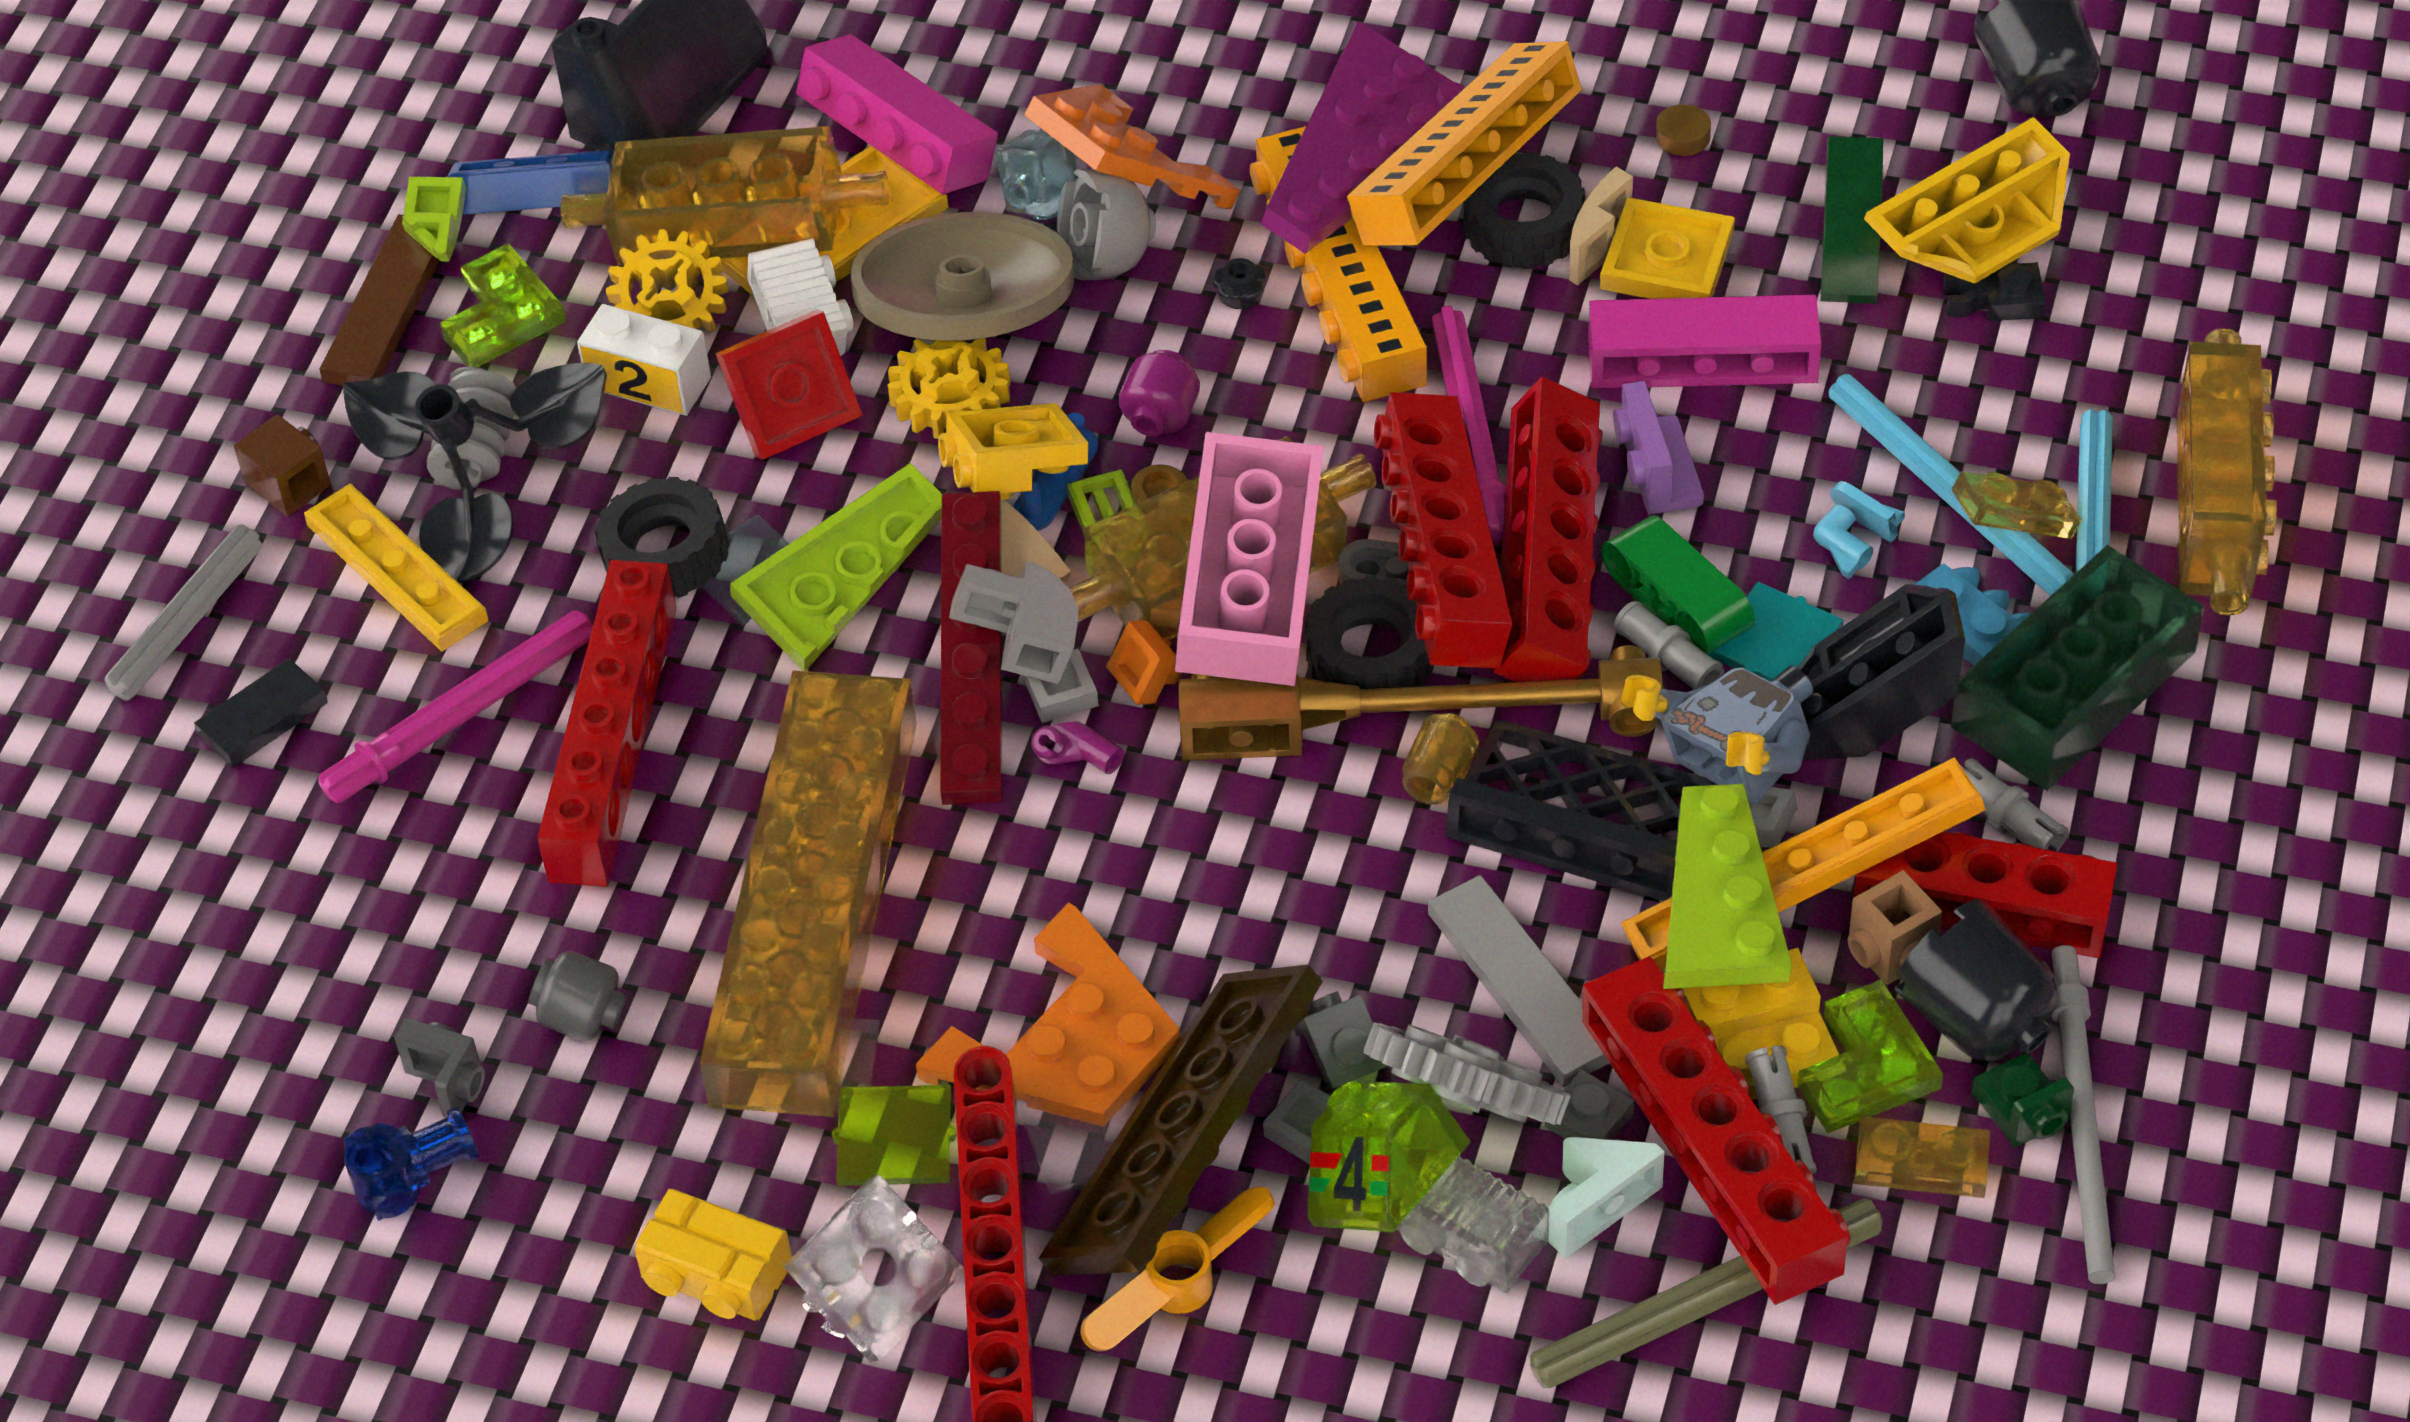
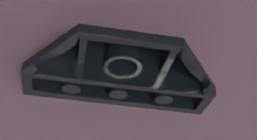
M1906 584L1814 645L1797 667L1807 676L1813 687L1812 694L1800 704L1810 733L1803 760L1863 757L1957 697L1965 647V635L1956 594L1953 591L1942 587L1937 589L1923 585Z

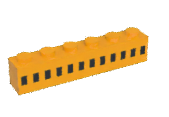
M1568 41L1514 43L1348 194L1347 198L1350 204L1351 215L1356 223L1363 246L1418 245L1582 90Z
M1306 126L1256 139L1257 162L1250 163V176L1256 194L1266 195L1267 205ZM1353 218L1306 254L1284 240V248L1291 268L1299 267L1302 272V288L1308 305H1317L1320 310L1319 321L1323 337L1328 345L1335 343L1338 349L1337 360L1342 378L1345 383H1354L1362 402L1389 396L1390 392H1405L1427 386V347L1378 246H1363Z

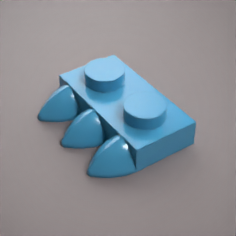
M1943 563L1914 585L1929 586L1937 589L1939 587L1948 588L1956 594L1965 635L1963 658L1987 676L2025 648L2034 639L2039 625L2038 614L2025 612L2010 615L2006 612L2009 604L2008 591L1988 590L1981 592L1977 589L1980 579L1979 568L1960 567L1951 569Z

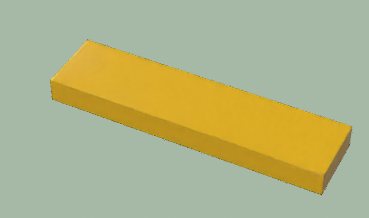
M351 483L304 512L307 526L441 652L489 621L486 608Z

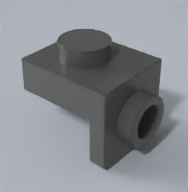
M1336 991L1309 1003L1307 1017L1294 1027L1297 1037L1304 1034L1328 1091L1388 1066L1363 1053L1373 1022L1361 994L1342 1002L1339 992Z
M405 1017L394 1036L404 1071L407 1074L435 1082L434 1087L443 1117L456 1121L467 1102H473L478 1097L484 1082L485 1071L483 1066H481L474 1038L459 1034L451 1027L442 1023L432 1022L426 1024Z

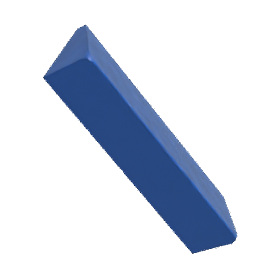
M610 150L455 162L447 177H463L467 191L462 215L609 203L614 196V153L610 152Z

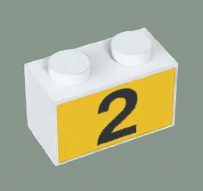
M602 304L577 341L581 363L599 364L604 367L607 373L604 393L681 415H688L711 378L703 331Z

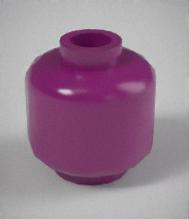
M1157 350L1153 353L1139 356L1133 362L1119 394V407L1125 418L1131 422L1132 427L1139 433L1152 437L1161 434H1172L1181 431L1188 423L1200 393V380L1190 361L1184 356L1170 350Z

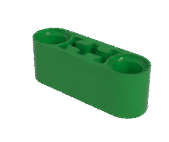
M1651 515L1602 544V559L1612 578L1636 601L1641 602L1647 610L1667 625H1677L1688 632L1690 642L1707 655L1754 627V612L1745 594L1660 517Z

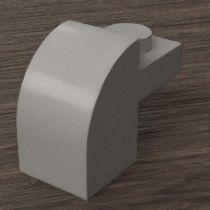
M1027 561L1019 578L997 570L966 564L952 599L949 618L1006 633L1001 670L1059 684L1074 650L1078 609L1072 593L1063 581L1040 565Z

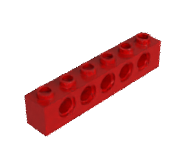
M1543 376L1511 408L1500 575L1512 620V627L1500 669L1494 668L1493 673L1514 682L1581 679L1591 661V650L1588 649V631L1594 612L1593 604L1590 603L1591 580L1596 569V561L1592 558L1593 536L1598 526V517L1595 515V496L1600 483V473L1597 471V457L1603 436L1602 430L1599 428L1600 403Z
M1390 392L1385 415L1378 414L1375 420L1374 445L1376 449H1382L1384 455L1382 461V482L1384 486L1391 487L1390 518L1391 522L1398 523L1400 528L1398 541L1399 559L1408 564L1407 596L1409 600L1416 601L1417 605L1415 620L1416 637L1418 640L1425 641L1430 665L1500 669L1512 627V620L1458 397Z
M610 560L537 837L548 883L608 887L677 611L667 563Z
M1651 956L1584 983L1582 1023L1774 1305L1844 1275L1847 1245L1851 1241L1850 1232L1844 1218L1837 1209H1828L1816 1192V1184L1809 1168L1802 1160H1793L1783 1145L1782 1135L1777 1123L1769 1113L1761 1114L1750 1098L1749 1088L1744 1076L1737 1067L1727 1066L1718 1053L1716 1040L1709 1026L1703 1020L1696 1022L1687 1009L1681 988L1663 989L1664 975ZM1781 1218H1782V1219H1788V1220H1790V1221H1780V1220H1777V1219H1781Z

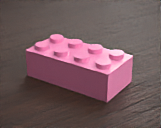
M1213 432L1205 433L1178 631L1176 672L1295 686L1324 446Z

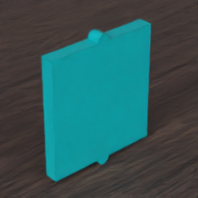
M1757 582L1747 595L1755 616L1754 627L1709 653L1708 656L1730 667L1744 668L1771 682L1788 666L1797 668L1815 644L1843 626L1844 619L1808 604L1804 596L1794 598Z

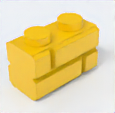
M668 1189L655 1210L653 1220H649L637 1239L635 1247L641 1277L651 1289L668 1297H675L678 1292L697 1298L701 1300L702 1304L710 1312L726 1319H732L736 1314H739L754 1321L760 1320L773 1298L774 1290H778L791 1268L793 1260L787 1231L675 1189Z

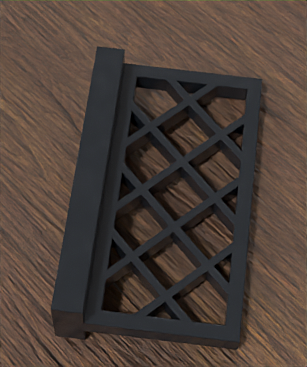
M1497 718L1465 778L1457 777L1449 791L1446 837L1665 901L1672 897L1677 841L1659 836V834L1673 830L1678 832L1680 809L1672 798L1681 796L1683 787L1718 784L1705 777ZM1504 742L1528 749L1530 754L1506 760L1499 749ZM1571 761L1584 765L1588 771L1564 777L1556 765ZM1541 769L1549 780L1548 782L1525 788L1518 775ZM1630 778L1642 782L1645 788L1622 794L1614 781ZM1503 780L1511 792L1485 784ZM1599 786L1607 797L1583 804L1575 792ZM1560 796L1568 809L1542 801ZM1656 802L1665 814L1641 821L1633 809ZM1618 813L1626 826L1601 819V817Z

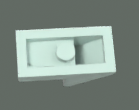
M1580 1137L1566 1138L1563 1141L1562 1170L1572 1183L1564 1187L1549 1206L1548 1242L1566 1259L1663 1187L1665 1151L1656 1143Z

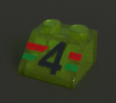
M1350 1081L1331 1094L1327 1101L1328 1107L1312 1124L1308 1218L1314 1227L1394 1232L1471 1142L1430 1084Z

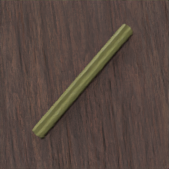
M1860 1199L1838 1210L1850 1232L1851 1241L1847 1245V1249L1880 1234L1882 1231L1881 1223L1883 1220L1881 1214L1870 1199ZM1740 1255L1534 1351L1530 1356L1532 1372L1543 1388H1552L1763 1289V1287Z

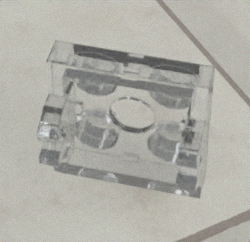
M879 1174L869 1178L783 1266L805 1291L802 1295V1306L805 1310L822 1314L826 1321L821 1327L826 1333L840 1338L847 1337L870 1363L881 1360L964 1273V1267ZM872 1248L886 1250L895 1261L896 1271L894 1278L886 1286H875L869 1283L862 1273V1259L865 1253Z

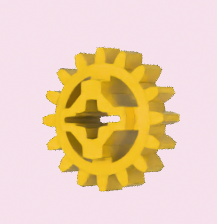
M659 229L657 242L650 244L647 238L640 235L637 237L639 245L637 252L633 253L626 248H622L619 251L624 267L610 266L608 270L611 281L616 284L606 288L609 303L616 304L614 307L694 329H698L700 326L710 332L716 329L711 312L717 314L725 313L727 309L726 304L719 295L729 292L726 277L720 276L724 270L719 256L708 258L710 250L707 242L703 240L692 248L688 232L682 231L676 241H669L666 230ZM701 274L704 280V288L699 299L696 297L693 288L698 284L697 277ZM636 280L640 284L642 291L636 296L638 302L634 306L631 293ZM677 286V290L672 293L671 290ZM662 287L665 288V289L662 290L660 293H658V290H659L660 288H662Z
M985 338L976 339L972 343H967L966 340H934L935 343L929 345L920 339L914 340L915 352L913 354L899 351L897 353L898 366L889 367L890 383L887 384L890 406L896 408L899 422L911 419L912 431L915 433H919L927 426L932 427L933 437L939 439L940 433H944L946 429V413L1001 408L1000 404L1009 403V386L1011 384L1008 363H1002V354L999 348L987 351ZM979 375L984 378L985 383L980 382ZM914 386L919 388V395L913 390Z

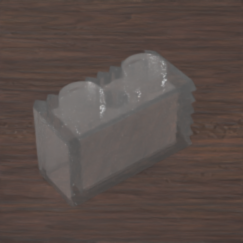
M1441 1147L1396 1201L1397 1230L1400 1231L1403 1240L1412 1249L1421 1254L1429 1255L1434 1251L1453 1262L1456 1270L1465 1280L1479 1287H1483L1488 1283L1498 1290L1508 1293L1512 1284L1516 1283L1519 1275L1524 1273L1528 1265H1531L1533 1258L1538 1256L1541 1248L1546 1246L1549 1239V1208L1545 1203H1538L1534 1197H1527L1523 1191H1516L1512 1184L1506 1185L1501 1178H1494L1490 1172H1484L1479 1165L1473 1166L1468 1159L1462 1160L1458 1153H1451L1447 1147Z

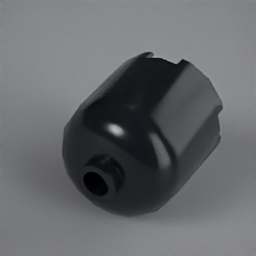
M1998 0L1999 5L1992 9L1986 17L1982 13L1978 14L1975 18L1974 35L2003 97L2012 109L2034 118L2060 116L2069 113L2085 101L2096 88L2101 70L2100 57L2078 0Z
M1974 899L1961 905L1954 911L1962 920L1942 937L1934 929H1931L1922 938L1899 968L1897 975L1903 982L1894 989L1959 1050L1972 1059L1996 1061L2007 1058L2018 1050L2024 1055H2028L2036 1050L2052 1031V1027L2047 1021L2055 1009L2058 998L2055 975L2048 965L1985 900Z

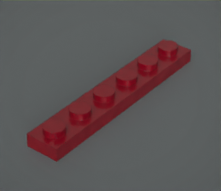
M1000 491L942 494L940 794L942 805L1003 802L1002 632L949 618L952 599L966 564L993 569L1002 573Z

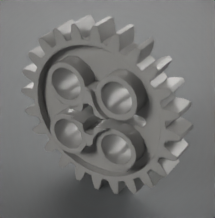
M1374 1022L1363 1053L1369 1055L1370 1058L1393 1067L1392 1074L1428 1087L1435 1094L1434 1096L1479 1113L1480 1108H1484L1520 1122L1526 1123L1527 1117L1541 1122L1545 1121L1553 1125H1561L1571 1097L1569 1093L1564 1092L1562 1089L1541 1081L1543 1076L1541 1073L1505 1060L1504 1057L1500 1056L1499 1051L1455 1035L1454 1039L1451 1040L1412 1025H1408L1407 1030L1404 1031L1394 1026L1390 1027Z

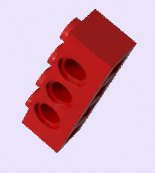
M1943 831L1856 874L1854 897L1904 870L1941 909V930L1949 931L1962 920L1954 913L1958 907L1974 899H1983L2029 946L2053 950L2058 946L2069 945L2077 950V955L2100 959L2118 863L2097 859L2085 854L2073 855L2035 848L2024 843L2012 844L1973 837L1963 832L1951 833Z

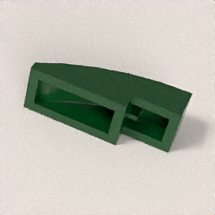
M1828 136L1820 301L1877 304L1880 235L1864 218L1866 212L1882 204L1884 138Z

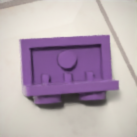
M1645 381L1622 384V406L1620 409H1614L1613 411L1614 429L1619 444L1625 443L1629 477L1633 486H1639L1648 515L1701 506L1704 493L1678 417L1675 415L1657 417Z

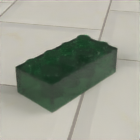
M2106 545L1960 678L1957 697L1954 699L1951 728L2048 791L2196 653L2204 605L2109 545Z

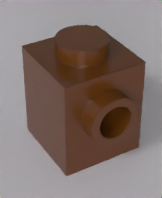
M278 414L257 429L249 432L243 439L233 445L244 483L287 517L331 486L321 447L314 436L302 426L295 428Z

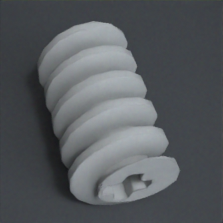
M472 366L460 367L450 373L448 385L455 389L464 403L474 398L480 406L513 419L514 411L511 408L510 400L516 386L505 376ZM478 416L474 417V428L470 438L464 444L457 446L458 454L473 488L477 487L481 481L492 479L499 473L500 458L504 455L505 451L504 441L509 436L508 428ZM432 438L431 451L427 456V469L430 475L443 486L452 490H462L447 453L442 448V445Z

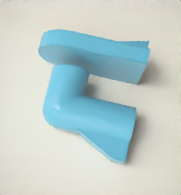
M1840 481L1830 490V496L1835 505L1817 523L1813 536L1819 545L1830 551L1841 574L1850 579L1858 569H1862L1870 561L1873 555V547L1848 532V528L1857 521L1891 543L1898 536L1897 526L1904 520L1905 512L1883 505L1853 485Z

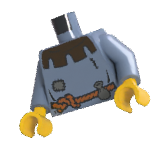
M1794 666L1785 668L1771 682L1744 668H1734L1708 686L1689 692L1661 689V684L1651 677L1631 675L1625 680L1621 704L1625 707H1634V714L1642 721H1650L1655 717L1661 720L1675 762L1718 785L1744 784L1748 801L1756 804L1782 774H1793L1801 767L1810 733L1800 704L1812 694L1813 687L1807 676Z

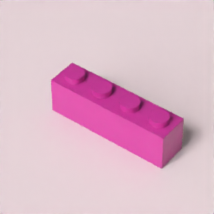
M852 34L805 47L796 90L798 96L942 195L989 179L999 133Z
M1816 295L1589 301L1588 327L1591 389L1622 388V384L1645 381L1647 387L1818 383L1821 335Z

